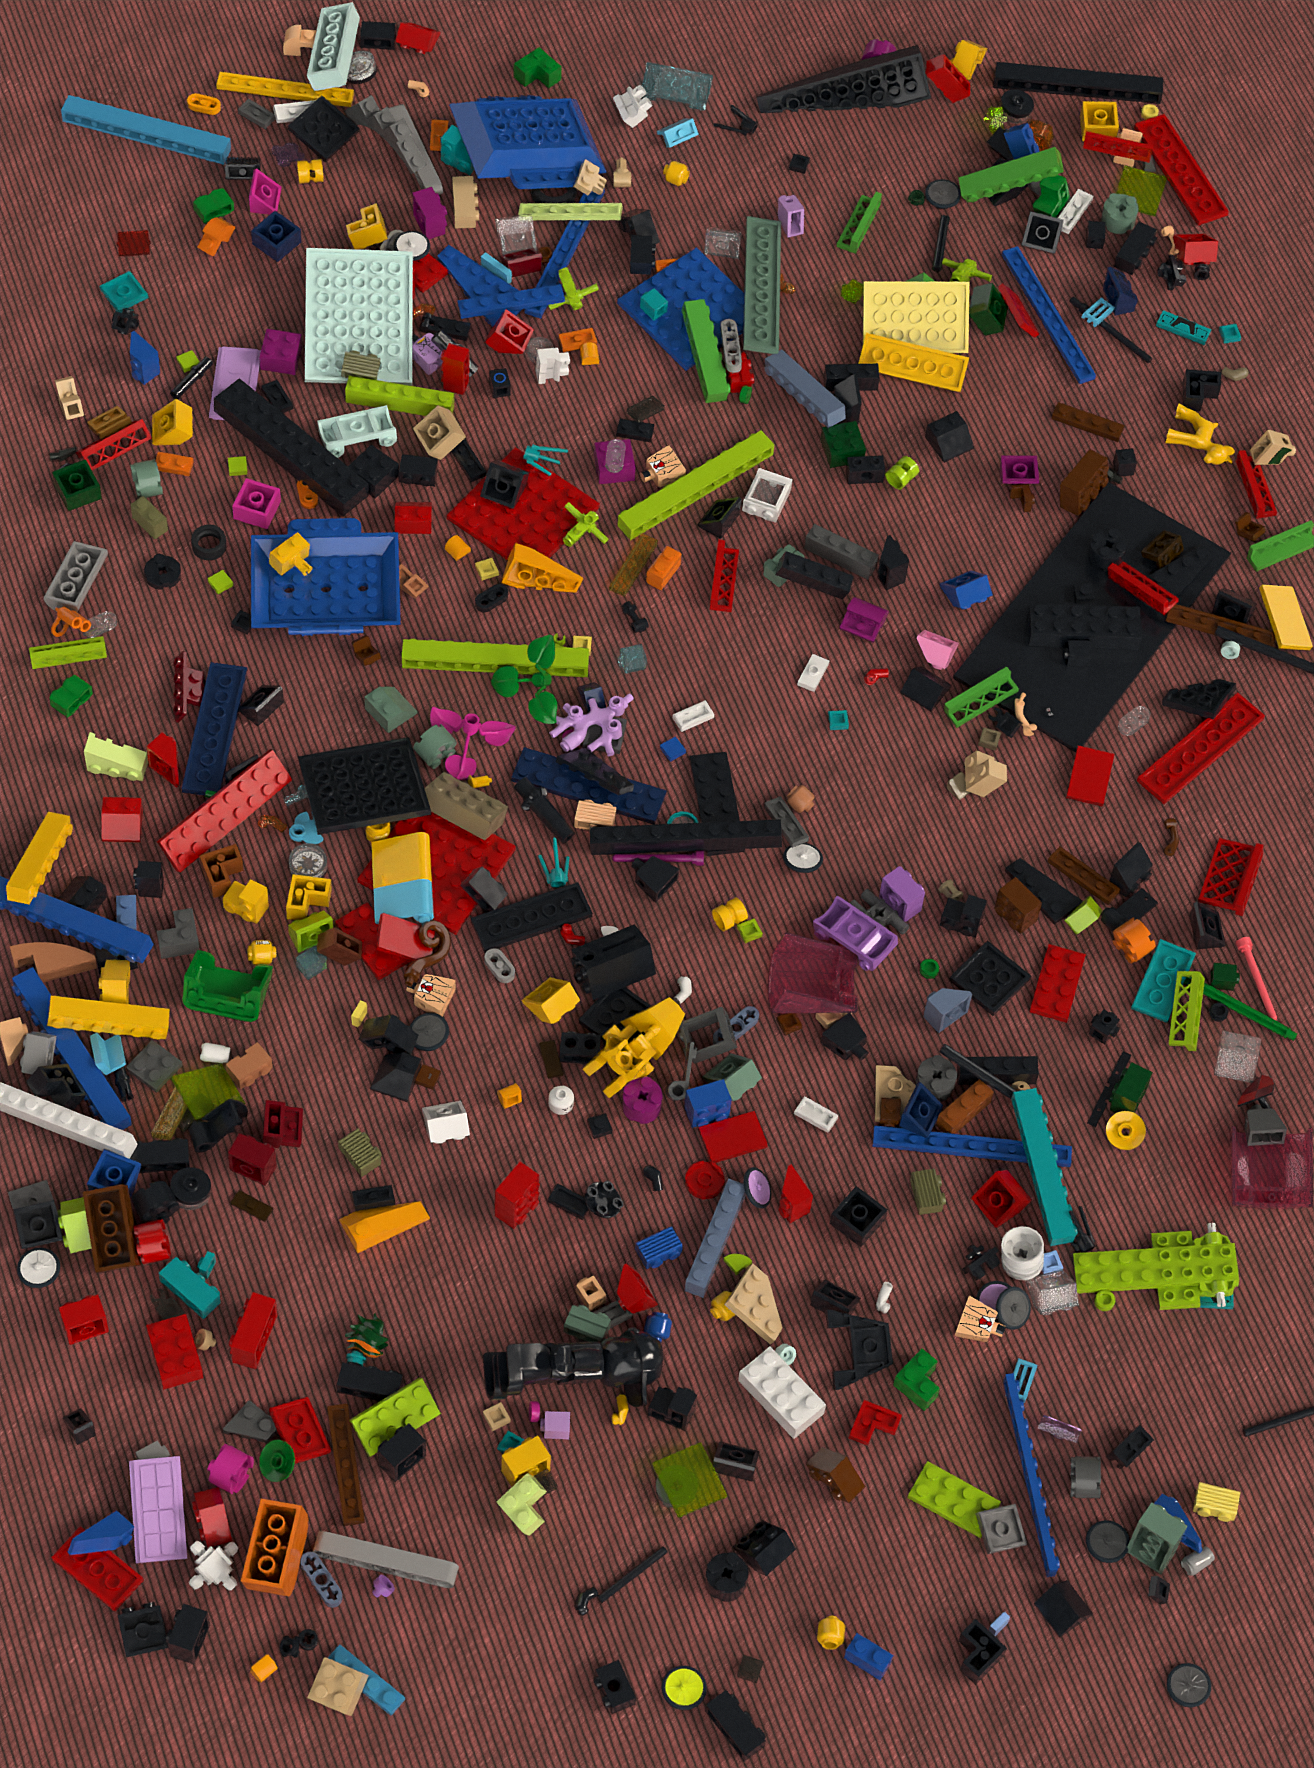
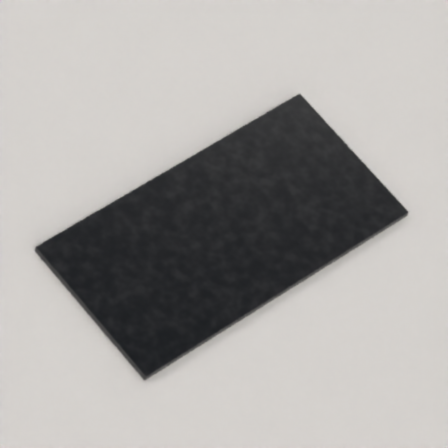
M1110 482L1098 494L953 676L954 680L970 689L1003 668L1008 667L1011 671V679L1019 688V691L997 705L1016 716L1014 701L1017 698L1020 699L1021 694L1025 693L1023 714L1028 723L1035 724L1037 730L1074 752H1077L1078 746H1084L1177 626V624L1165 621L1167 613L1165 615L1161 614L1109 578L1108 571H1103L1099 567L1095 568L1090 563L1088 551L1093 534L1103 529H1118L1119 533L1127 541L1124 562L1146 577L1159 569L1157 562L1142 557L1141 551L1163 530L1181 536L1184 550L1173 561L1196 547L1203 545L1214 557L1212 562L1177 597L1179 602L1176 604L1191 608L1231 555V552ZM1092 583L1095 602L1076 604L1074 584ZM1030 603L1140 607L1142 639L1139 650L1091 648L1092 657L1089 666H1067V659L1063 658V650L1067 647L1029 646L1027 614ZM1008 682L1000 687V691L1005 692L1012 689ZM988 693L985 695V698L993 701L996 699V694ZM1047 708L1053 709L1054 715L1051 717L1046 716L1045 710Z

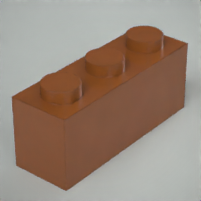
M979 1079L938 1115L936 1126L944 1133L956 1134L991 1103L994 1091Z

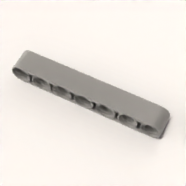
M400 104L389 107L396 122L404 118L412 132L410 136L427 164L414 173L421 190L432 187L435 193L443 194L441 181L405 105Z
M325 1531L318 1532L312 1551L320 1558L444 1588L454 1587L459 1569L457 1564L450 1561Z

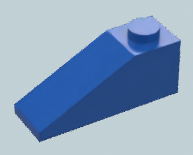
M1162 1493L1154 1504L1161 1505L1166 1509L1167 1513L1184 1521L1188 1527L1181 1542L1194 1551L1201 1553V1539L1175 1498L1167 1497Z
M115 1511L74 1537L68 1553L76 1555L115 1550L121 1545L125 1546L131 1541V1535L135 1526L118 1511Z

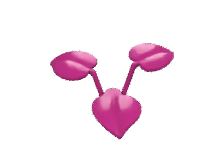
M432 707L430 714L431 726L438 725L440 727V724H442L450 734L453 731L458 732L463 727V731L467 734L463 755H451L445 761L447 773L458 780H467L468 776H473L476 771L475 760L466 758L471 735H474L479 730L480 735L485 736V741L488 744L502 746L509 741L516 726L499 721H487L481 725L479 723L480 719L476 714H467L461 720L457 713Z

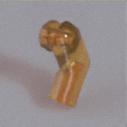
M780 273V292L793 294L796 291L795 285L785 281L784 275Z
M424 303L412 309V319L424 313L433 315L435 307Z
M262 815L257 822L261 828L272 825L281 833L287 828V825L276 816Z

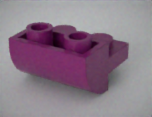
M853 597L847 607L840 630L874 643L889 611Z

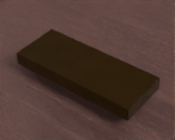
M555 1040L540 1042L539 1046L548 1079L563 1076Z
M238 1190L230 1202L231 1205L263 1222H266L274 1210L273 1207Z

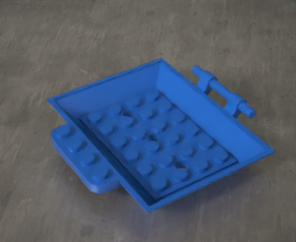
M520 95L519 97L488 96V98H477V101L449 104L477 178L510 177L513 185L518 189L573 187L585 159L600 168L598 174L607 173L577 99H542V96Z
M330 518L294 519L288 524V534L251 535V628L288 627L289 635L339 634V636L350 635V633H363V626L401 625L398 532L362 533L361 522L358 519ZM298 532L310 544L309 556L304 560L312 566V571L304 576L294 566L281 576L269 564L270 552ZM362 586L368 588L366 591L358 590V588ZM324 587L331 589L329 592L321 591ZM287 588H292L294 591L291 593H286L284 590Z

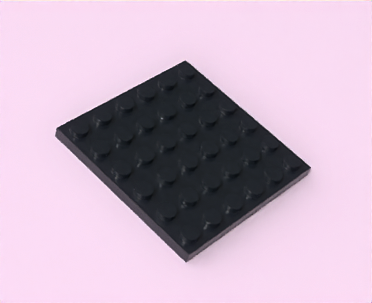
M409 737L298 756L317 835L431 815L430 805Z

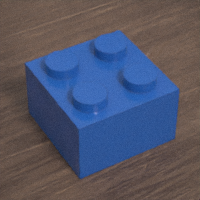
M724 1079L686 1090L684 1109L692 1128L704 1126L715 1121L718 1122L730 1116L732 1099Z

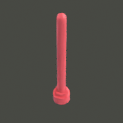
M1250 937L1240 938L1236 941V946L1245 955L1268 1016L1277 1020V1015L1251 952L1252 941Z

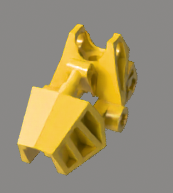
M669 997L621 1021L625 1026L622 1031L614 1024L602 1035L606 1040V1046L582 1070L588 1076H591L607 1062L612 1070L619 1075L602 1090L608 1098L612 1097L627 1082L646 1077L654 1070L649 1060L652 1057L657 1060L673 1041L685 1013ZM638 1030L641 1034L628 1043L627 1040Z

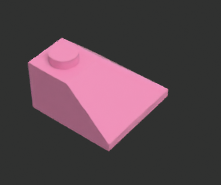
M924 630L917 636L918 643L927 662L931 663L933 668L939 670L948 667L959 643Z

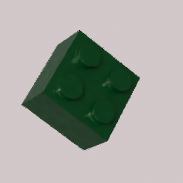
M993 283L974 287L969 317L985 336L1003 332L1008 306L1001 293Z
M857 421L836 424L829 428L827 426L822 427L820 441L830 468L845 466L847 464V457L865 456L866 447Z
M86 459L52 472L54 486L68 511L102 499L100 485Z
M1131 1062L1129 1068L1125 1067L1119 1082L1115 1084L1109 1100L1112 1103L1110 1111L1114 1113L1121 1111L1135 1113L1147 1091L1153 1072Z

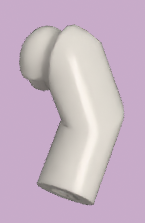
M683 976L677 981L681 991L673 998L679 1005L692 993L691 980Z
M889 1282L883 1283L876 1303V1309L884 1314L890 1309V1304L886 1303L893 1285Z

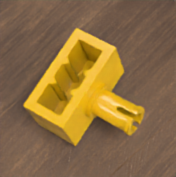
M297 532L270 552L269 564L281 576L294 566L306 576L307 573L309 574L312 571V566L304 560L309 556L310 544Z

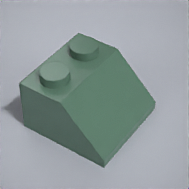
M378 687L364 696L365 709L387 733L418 713L395 687Z
M732 1053L702 1076L708 1084L724 1079L732 1101L740 1099L744 1092L756 1086L757 1082L762 1079L752 1059Z

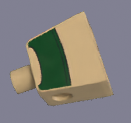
M1267 430L1249 451L1255 465H1278L1287 456H1294L1296 448L1291 444L1288 435Z

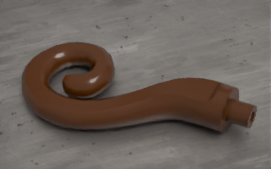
M426 921L419 928V939L424 946L434 948L438 946L440 941L441 943L437 952L415 959L408 965L403 977L406 980L405 985L409 987L413 983L418 982L423 969L442 961L450 950V934L447 928L439 921ZM428 930H434L439 937L430 939L427 935Z

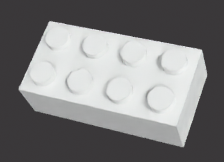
M771 1347L762 1352L739 1373L738 1381L793 1439L825 1412L826 1404Z

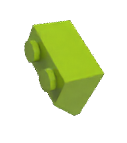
M323 910L321 912H314L309 917L295 920L289 924V936L298 953L316 946L318 934L333 928V919Z

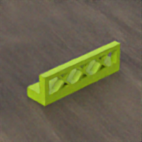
M103 636L29 648L32 669L107 658Z
M1177 971L1169 1045L1185 1046L1188 1051H1196L1205 981L1200 971ZM1182 977H1192L1191 983L1184 988L1181 984ZM1187 993L1189 1001L1182 1006L1179 1003V999ZM1184 1011L1187 1014V1019L1180 1024L1177 1021V1016ZM1182 1029L1185 1033L1184 1041L1175 1040V1034Z

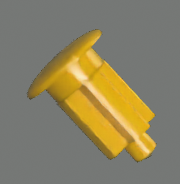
M471 775L468 776V784L473 788L489 786V783L492 782V779L488 778V776L472 778Z

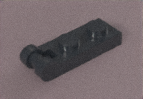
M430 313L423 314V322L419 326V330L423 333L434 335L440 329H443L451 338L467 341L471 329V323L437 317Z

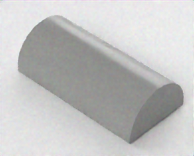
M73 541L43 598L45 603L54 611L56 607H67L69 610L78 612L108 555L107 549Z

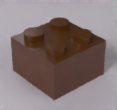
M1015 877L999 889L994 909L1000 917H1003L1013 930L1021 934L1037 922L1042 902Z

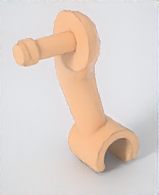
M1166 226L1161 230V234L1163 237L1169 236L1172 243L1169 255H1175V258H1177L1179 250L1175 249L1173 241L1174 229L1172 226Z
M1022 693L1020 699L1017 698L1014 701L1015 715L1023 723L1024 735L1032 736L1034 733L1031 730H1036L1037 726L1029 724L1024 717L1023 708L1025 702L1023 699L1026 694Z

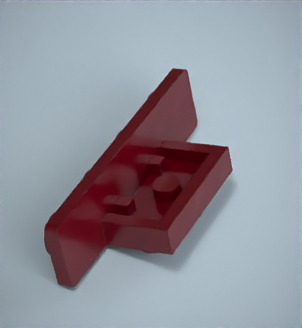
M185 651L176 656L173 662L175 667V675L173 677V682L175 683L173 693L175 706L173 714L175 715V722L178 723L187 714V703L200 707L204 693L203 672L187 667V652Z

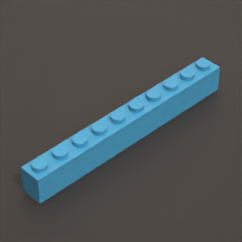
M68 95L61 109L63 122L223 165L231 151V141L228 137L104 105L95 101H89L80 97Z

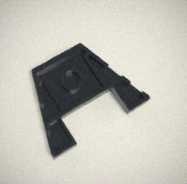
M825 1310L827 1329L848 1327L853 1369L832 1372L834 1390L842 1389L868 1375L893 1365L889 1323L834 1310Z

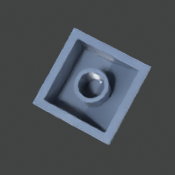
M945 988L937 992L934 991L927 997L923 1017L940 1033L968 1012L972 993L970 991Z

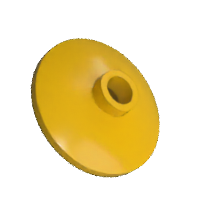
M1118 1112L1107 1123V1138L1114 1147L1120 1150H1132L1138 1147L1145 1138V1124L1140 1116L1133 1112ZM1128 1129L1129 1134L1123 1135L1122 1130Z

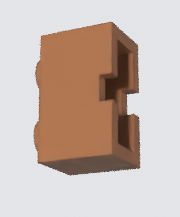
M258 1042L245 1050L246 1055L241 1058L238 1055L225 1064L226 1073L240 1089L252 1085L255 1079L261 1075L268 1074L271 1068H273L271 1057Z

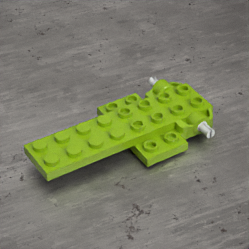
M1208 1223V1233L1200 1238H1196L1194 1241L1192 1239V1231L1151 1233L1152 1248L1073 1253L1077 1293H1091L1101 1290L1123 1291L1157 1288L1159 1310L1200 1308V1297L1217 1298V1306L1221 1307L1222 1303V1307L1226 1306L1225 1296H1231L1234 1288L1239 1285L1235 1243H1231L1227 1236L1216 1232L1215 1223H1212V1227L1211 1223Z

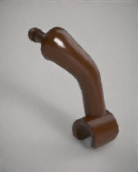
M1169 818L1164 821L1165 829H1170L1171 841L1165 847L1164 852L1167 856H1173L1180 839L1177 832V821L1174 818Z

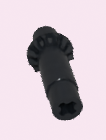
M527 777L518 781L514 789L523 798L524 802L521 807L526 811L532 810L562 844L572 839L575 831L546 798L548 791L545 787H535Z

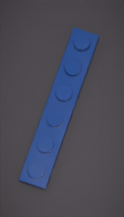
M561 284L458 300L460 317L463 319L500 313L506 309L513 311L565 302V297Z

